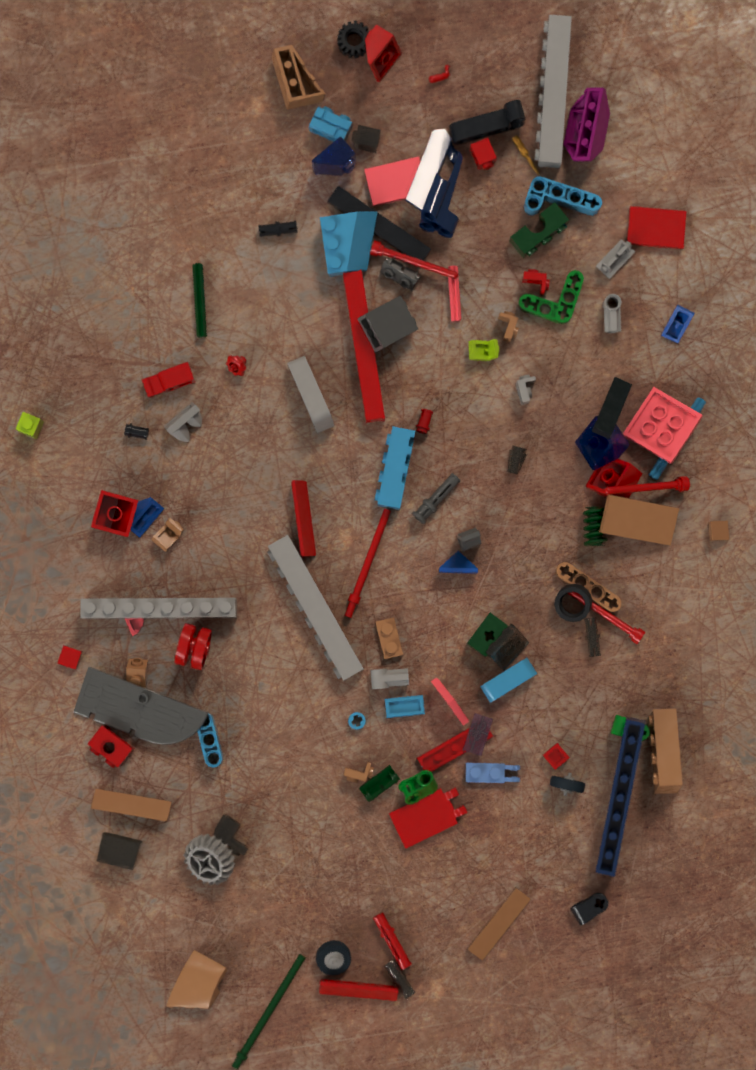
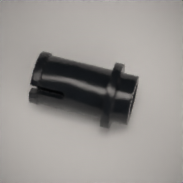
M130 423V425L126 424L124 435L128 436V438L131 436L147 440L149 428L134 426L133 423Z

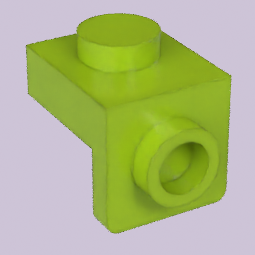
M497 339L490 341H468L469 360L491 361L498 358L499 346Z

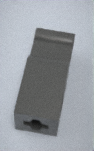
M476 527L458 533L456 536L462 552L482 544L480 532Z

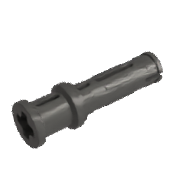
M451 473L429 499H424L422 501L423 504L416 512L413 511L411 514L424 525L426 523L425 520L437 511V506L460 482V479Z

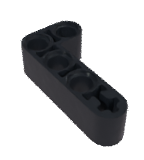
M513 100L506 103L503 109L454 122L449 125L454 145H460L518 129L524 126L526 118L521 101Z

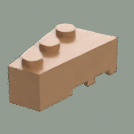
M289 45L275 48L271 58L286 109L289 110L323 102L325 92L318 86L314 76L307 70L305 63L294 47Z

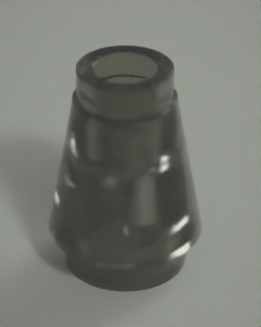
M512 445L511 450L509 449L507 472L518 475L528 455L526 454L527 449Z

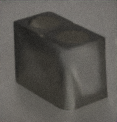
M104 832L102 833L97 861L133 870L136 867L143 841Z

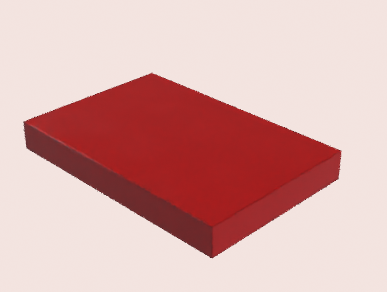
M630 206L627 241L637 246L683 250L687 211Z

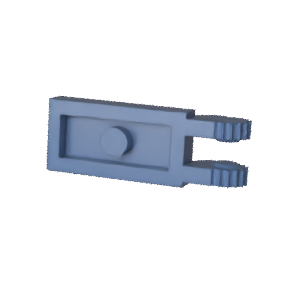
M466 763L465 782H520V778L517 776L505 777V770L517 771L520 770V765Z

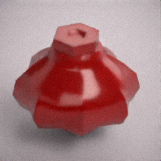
M230 355L227 358L226 365L228 370L235 376H243L247 369L245 365L247 360L244 356Z

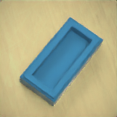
M423 695L385 699L387 718L425 714Z

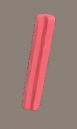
M448 266V269L458 273V266ZM459 276L456 279L448 277L451 321L457 322L461 321Z

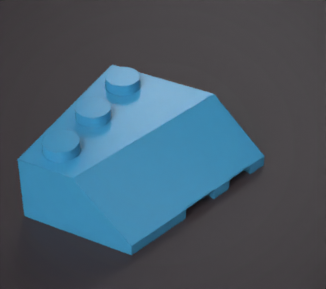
M357 211L320 217L327 271L330 277L361 269L362 272L368 270L378 211Z

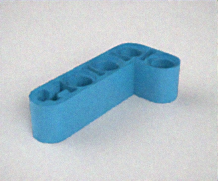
M535 177L531 182L524 203V211L532 216L538 214L544 200L550 203L555 202L559 206L593 216L599 212L602 206V199L596 194L544 177ZM541 184L544 189L537 191L534 185ZM559 190L562 195L556 197L552 194V191ZM573 195L577 196L580 201L572 202L570 197ZM531 201L536 202L538 207L530 208L528 203ZM591 202L595 203L594 208L590 207Z

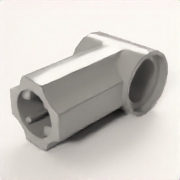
M609 294L603 301L604 333L621 332L622 301L617 294ZM609 299L616 301L617 306L615 308L608 306L607 301Z
M408 668L370 670L372 689L409 685Z

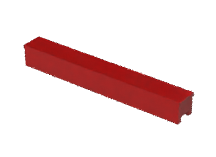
M361 269L359 271L343 273L366 423L384 422L385 414L375 351L358 321L359 317L368 313Z

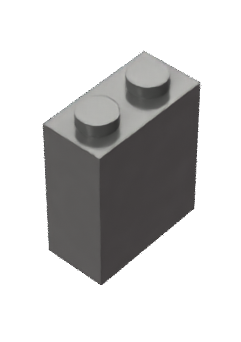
M401 295L358 318L375 352L418 330L416 321L411 316L407 304Z

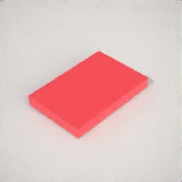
M419 156L364 169L373 207L406 199L420 164Z

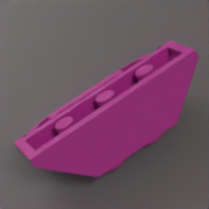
M604 87L586 88L584 94L570 109L563 145L573 161L591 162L604 149L610 118L609 104Z

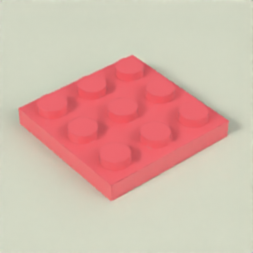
M653 387L623 432V436L672 464L703 418V415Z

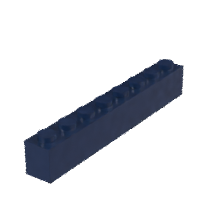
M626 716L595 873L615 877L646 720Z

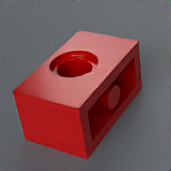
M101 725L88 742V745L91 747L89 750L97 756L101 754L105 757V762L112 768L115 766L121 767L135 749L105 725ZM108 742L114 744L115 749L112 753H108L105 750Z

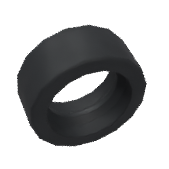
M569 584L561 588L555 597L554 605L556 612L562 619L569 622H577L588 615L593 601L591 594L585 587L579 584ZM576 592L584 598L585 605L581 612L571 614L563 608L562 600L567 593Z

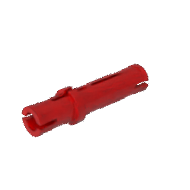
M384 912L374 916L372 919L381 932L380 936L385 939L400 969L403 970L409 967L412 963L396 937L394 927H391L387 921Z

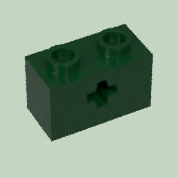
M490 612L469 639L467 645L483 657L487 655L492 656L498 648L495 646L499 639L503 641L509 633L506 630L508 625ZM493 632L492 637L494 639L486 641L484 633Z

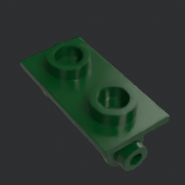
M389 765L360 786L359 789L367 801L371 802L393 784L398 783L397 781L400 778Z

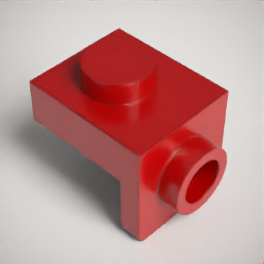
M528 269V271L523 273L522 283L541 285L540 296H544L545 291L549 290L550 280L546 279L547 273H539L538 270Z

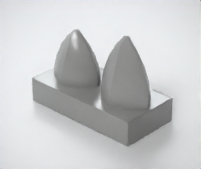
M191 402L163 427L170 435H173L180 441L189 442L190 435L185 423L201 427L202 416L199 412L200 409Z

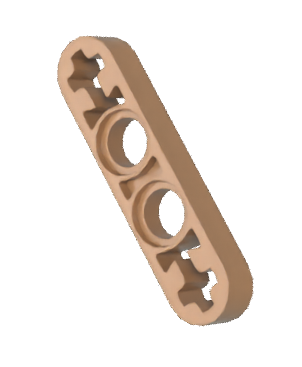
M568 562L560 563L557 566L556 575L568 585L576 584V578L582 576L586 580L584 587L590 594L594 587H598L602 591L600 598H594L591 595L593 602L608 612H616L620 609L621 599ZM567 566L568 572L571 574L574 571L577 572L571 582L568 580L570 578L569 575H561L560 567L564 568ZM607 593L609 596L606 598L609 600L615 599L617 607L609 608L607 601L604 600L603 604L600 601Z

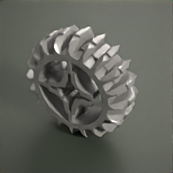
M201 834L193 838L186 846V851L183 855L185 857L184 863L188 864L186 869L192 871L191 875H195L197 880L201 879L203 884L208 882L210 886L213 884L218 885L226 881L233 873L235 866L233 862L235 857L231 855L233 850H229L227 848L228 844L224 845L222 839L217 840L215 835L210 837L209 834Z

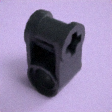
M595 893L573 905L570 910L581 926L604 912L608 908L609 902L604 894ZM597 898H599L600 900L604 899V901H602L603 906L599 907V905H595Z

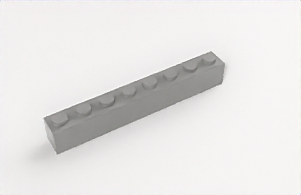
M549 15L548 21H544L543 32L547 33V37L543 39L542 51H545V57H542L541 69H544V76H540V87H543V94H539L538 105H541L542 108L537 116V124H540V131L537 130L536 142H539V149H535L534 160H538L537 167L560 168L562 163L572 16Z
M286 535L268 546L270 550L267 553L272 562L277 561L279 565L277 571L281 578L286 577L289 583L286 587L291 595H296L298 601L295 603L300 612L305 611L307 615L305 621L309 628L314 627L317 633L314 637L319 646L323 644L327 650L323 653L328 662L333 661L336 666L333 671L337 678H342L345 681L364 670L290 537Z
M237 598L81 599L80 618H237Z

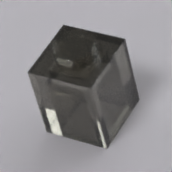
M358 125L357 131L354 130L352 135L354 148L376 153L381 130Z

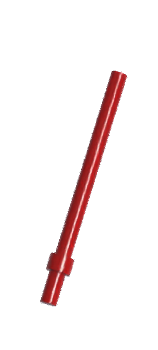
M384 508L354 591L352 594L350 593L348 598L349 604L344 615L348 618H352L356 604L359 605L361 599L359 596L391 513L388 509Z

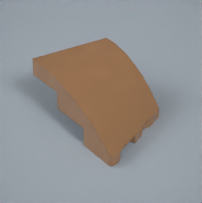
M194 950L173 987L167 1006L169 1008L185 1007L186 1009H193L197 1007L200 1009H210L220 994L217 986L228 971L227 968Z

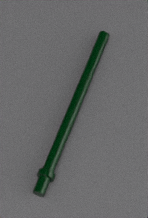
M298 955L241 1051L236 1053L237 1057L231 1065L233 1068L238 1070L242 1062L247 1060V1054L306 959L304 955Z

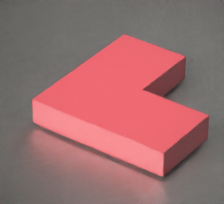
M438 678L432 680L431 683L463 726L469 722L468 718Z

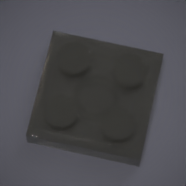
M510 624L502 631L499 638L490 644L485 653L499 668L505 671L529 642L513 624Z

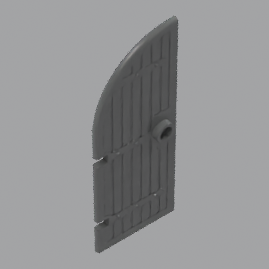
M90 666L87 669L73 712L88 719L90 714L94 713V721L127 734H130L132 728L136 730L134 737L159 745L175 744L188 739L201 728L208 716L206 711Z

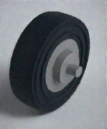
M568 773V776H563V778L558 776L551 777L550 786L560 788V791L564 792L563 796H567L572 791L583 793L585 790V783L575 781V778L571 777L572 773Z
M337 940L328 941L317 950L316 963L323 973L339 975L350 966L351 953L343 942Z

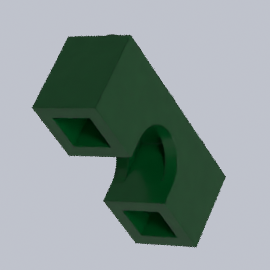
M555 202L540 213L539 219L544 225L542 232L533 233L525 225L510 237L509 242L522 258H525L527 255L529 257L533 256L541 244L547 245L553 239L552 236L554 234H561L568 228L566 225L569 219Z

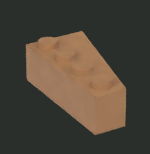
M653 709L651 715H648V726L651 727L649 742L650 746H652L651 764L653 765L652 780L654 794L678 793L683 783L676 709Z

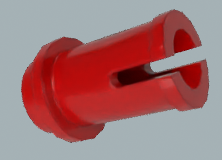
M421 409L419 422L415 425L417 428L416 432L427 434L430 431L429 425L433 411Z

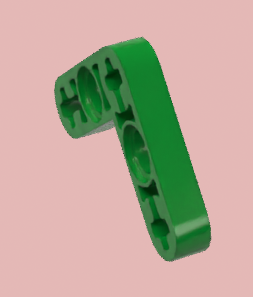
M577 270L571 271L568 274L558 303L531 294H524L519 299V308L523 312L559 324L568 323L572 317L584 281L583 274ZM578 276L577 279L580 282H576L574 289L566 288V286L571 287L572 279L570 277ZM565 293H572L574 300L572 302L565 301ZM530 299L531 304L535 305L536 301H538L539 304L537 305L536 311H534L533 309L535 306L529 305L528 308L524 307L525 304L522 301ZM561 303L568 306L566 310L568 317H565L564 320L560 319L561 315L558 314L562 313L564 306L560 305ZM541 305H549L550 312L543 314L540 311Z

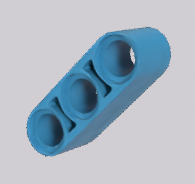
M526 657L481 685L480 688L491 703L535 676L537 672Z
M208 713L210 723L208 726H201L198 730L205 763L209 767H218L224 760L214 717ZM207 734L214 736L215 741L212 745L205 743L204 738ZM212 753H216L219 756L217 764H212L209 761V756Z

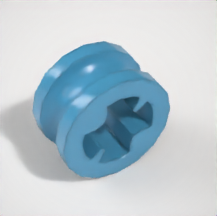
M359 712L351 714L348 718L349 726L355 730L363 728L366 722L364 715ZM356 715L358 716V718H362L360 726L356 727V724L353 725L351 722L354 720L353 716Z

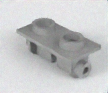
M621 239L596 267L610 279L635 253L631 248L632 244Z

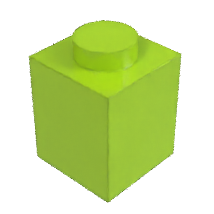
M22 412L16 430L37 439L44 421Z

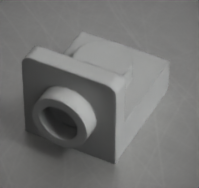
M521 376L515 383L521 406L529 404L530 398H532L531 389L526 385L535 383V376Z

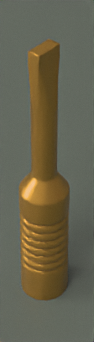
M516 135L512 138L513 143L539 176L540 174L535 164L529 157L528 150L519 136Z

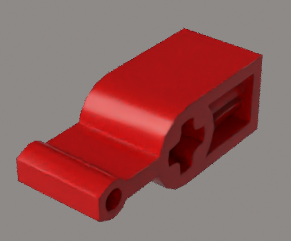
M185 362L163 370L156 375L144 378L142 382L148 398H151L155 395L195 383V379L189 363Z

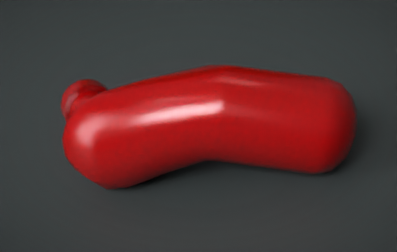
M445 65V73L430 76L429 82L436 83L447 79L450 76L449 65Z

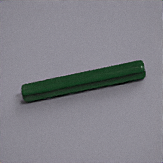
M195 263L192 265L196 335L198 338L207 337L203 265Z

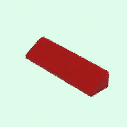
M292 480L301 557L316 556L307 482Z
M320 979L319 993L396 1001L398 987Z

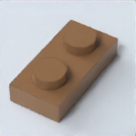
M389 618L377 621L376 626L384 659L403 655L395 619Z

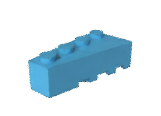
M393 426L391 434L388 433L386 445H389L388 452H384L382 463L385 464L384 471H380L378 482L382 483L380 490H376L375 501H378L377 506L400 510L415 437L414 430Z

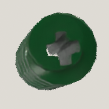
M585 507L588 510L584 511L583 515L588 518H585L583 523L589 525L583 527V530L589 533L584 534L583 537L589 541L584 542V546H605L603 542L608 541V538L602 537L604 533L599 532L603 517L602 512L605 507Z

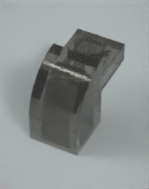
M224 814L214 831L216 839H222L224 845L228 844L231 847L229 850H233L232 853L235 855H245L249 847L233 837L241 823Z

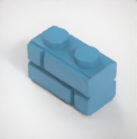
M317 107L309 124V131L344 146L353 127L351 119L344 114H340V116L334 114V111L328 107Z

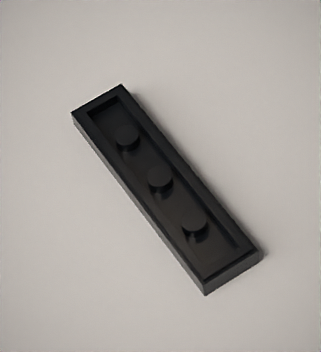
M614 377L592 432L610 439L632 384Z

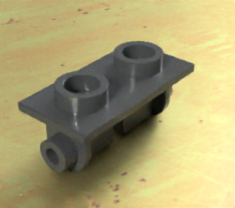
M387 258L383 262L380 273L386 278L399 283L402 287L413 291L415 284L420 279L418 273L408 267L403 272L401 270L403 264L393 258Z

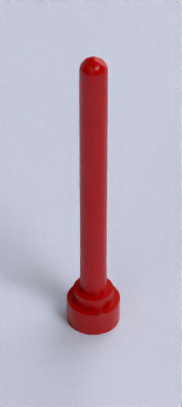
M375 240L371 247L370 255L376 257L385 255L453 279L458 278L456 271L385 248L382 242Z
M681 476L674 479V481L606 487L604 493L610 495L665 489L685 492L690 488V481L687 476Z
M567 593L585 605L584 598L579 593ZM592 602L591 610L629 634L628 637L631 638L632 642L635 644L639 643L645 634L644 630L641 628L637 629L636 627L632 628L595 602Z

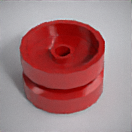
M185 623L176 650L175 664L186 666L191 657V668L202 671L211 646L212 630L202 627L196 637V626Z

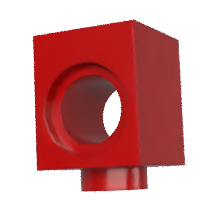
M488 138L470 145V152L478 170H488L494 166L497 157Z

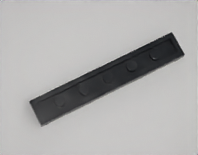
M337 186L327 201L342 213L375 211L340 186ZM377 214L374 231L376 236L405 255L425 260L431 248L381 214Z

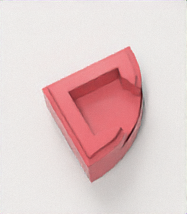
M125 619L132 637L140 631L144 619Z

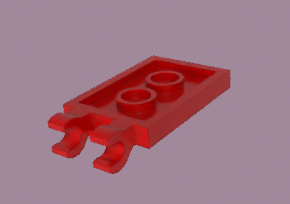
M456 787L445 793L440 788L415 804L404 805L389 813L405 849L458 824L456 818L468 813L464 805L454 809L450 799L459 795Z

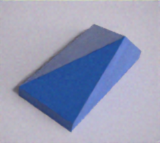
M677 305L661 336L679 343L695 313Z
M151 497L139 501L130 530L140 538L164 508Z
M457 551L439 567V573L477 574L478 568L462 553Z

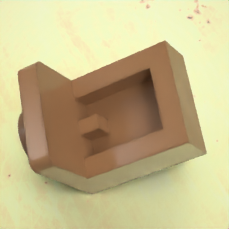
M508 311L500 312L498 319L508 322L503 341L510 343L512 338H516L519 330L516 327L518 318L515 317L514 313Z
M169 518L165 525L152 537V541L167 552L181 537L184 529L180 523Z
M141 658L129 659L126 667V681L146 688L148 660Z
M367 762L365 772L346 767L344 776H347L346 780L358 783V780L366 782L367 778L371 779L374 767H370L371 762Z

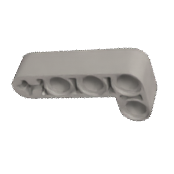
M302 356L288 362V367L316 432L320 433L334 427L330 411L306 357Z

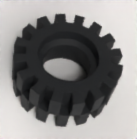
M349 21L348 25H342V29H339L337 40L339 50L343 51V55L346 56L347 54L348 58H352V56L358 58L359 55L362 57L364 53L367 54L365 38L369 32L368 27H364L362 22L357 24V21H354L352 24ZM356 33L362 38L361 43L357 46L350 45L347 42L350 34Z

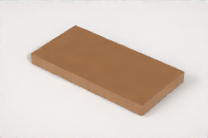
M607 495L599 532L671 546L679 508Z

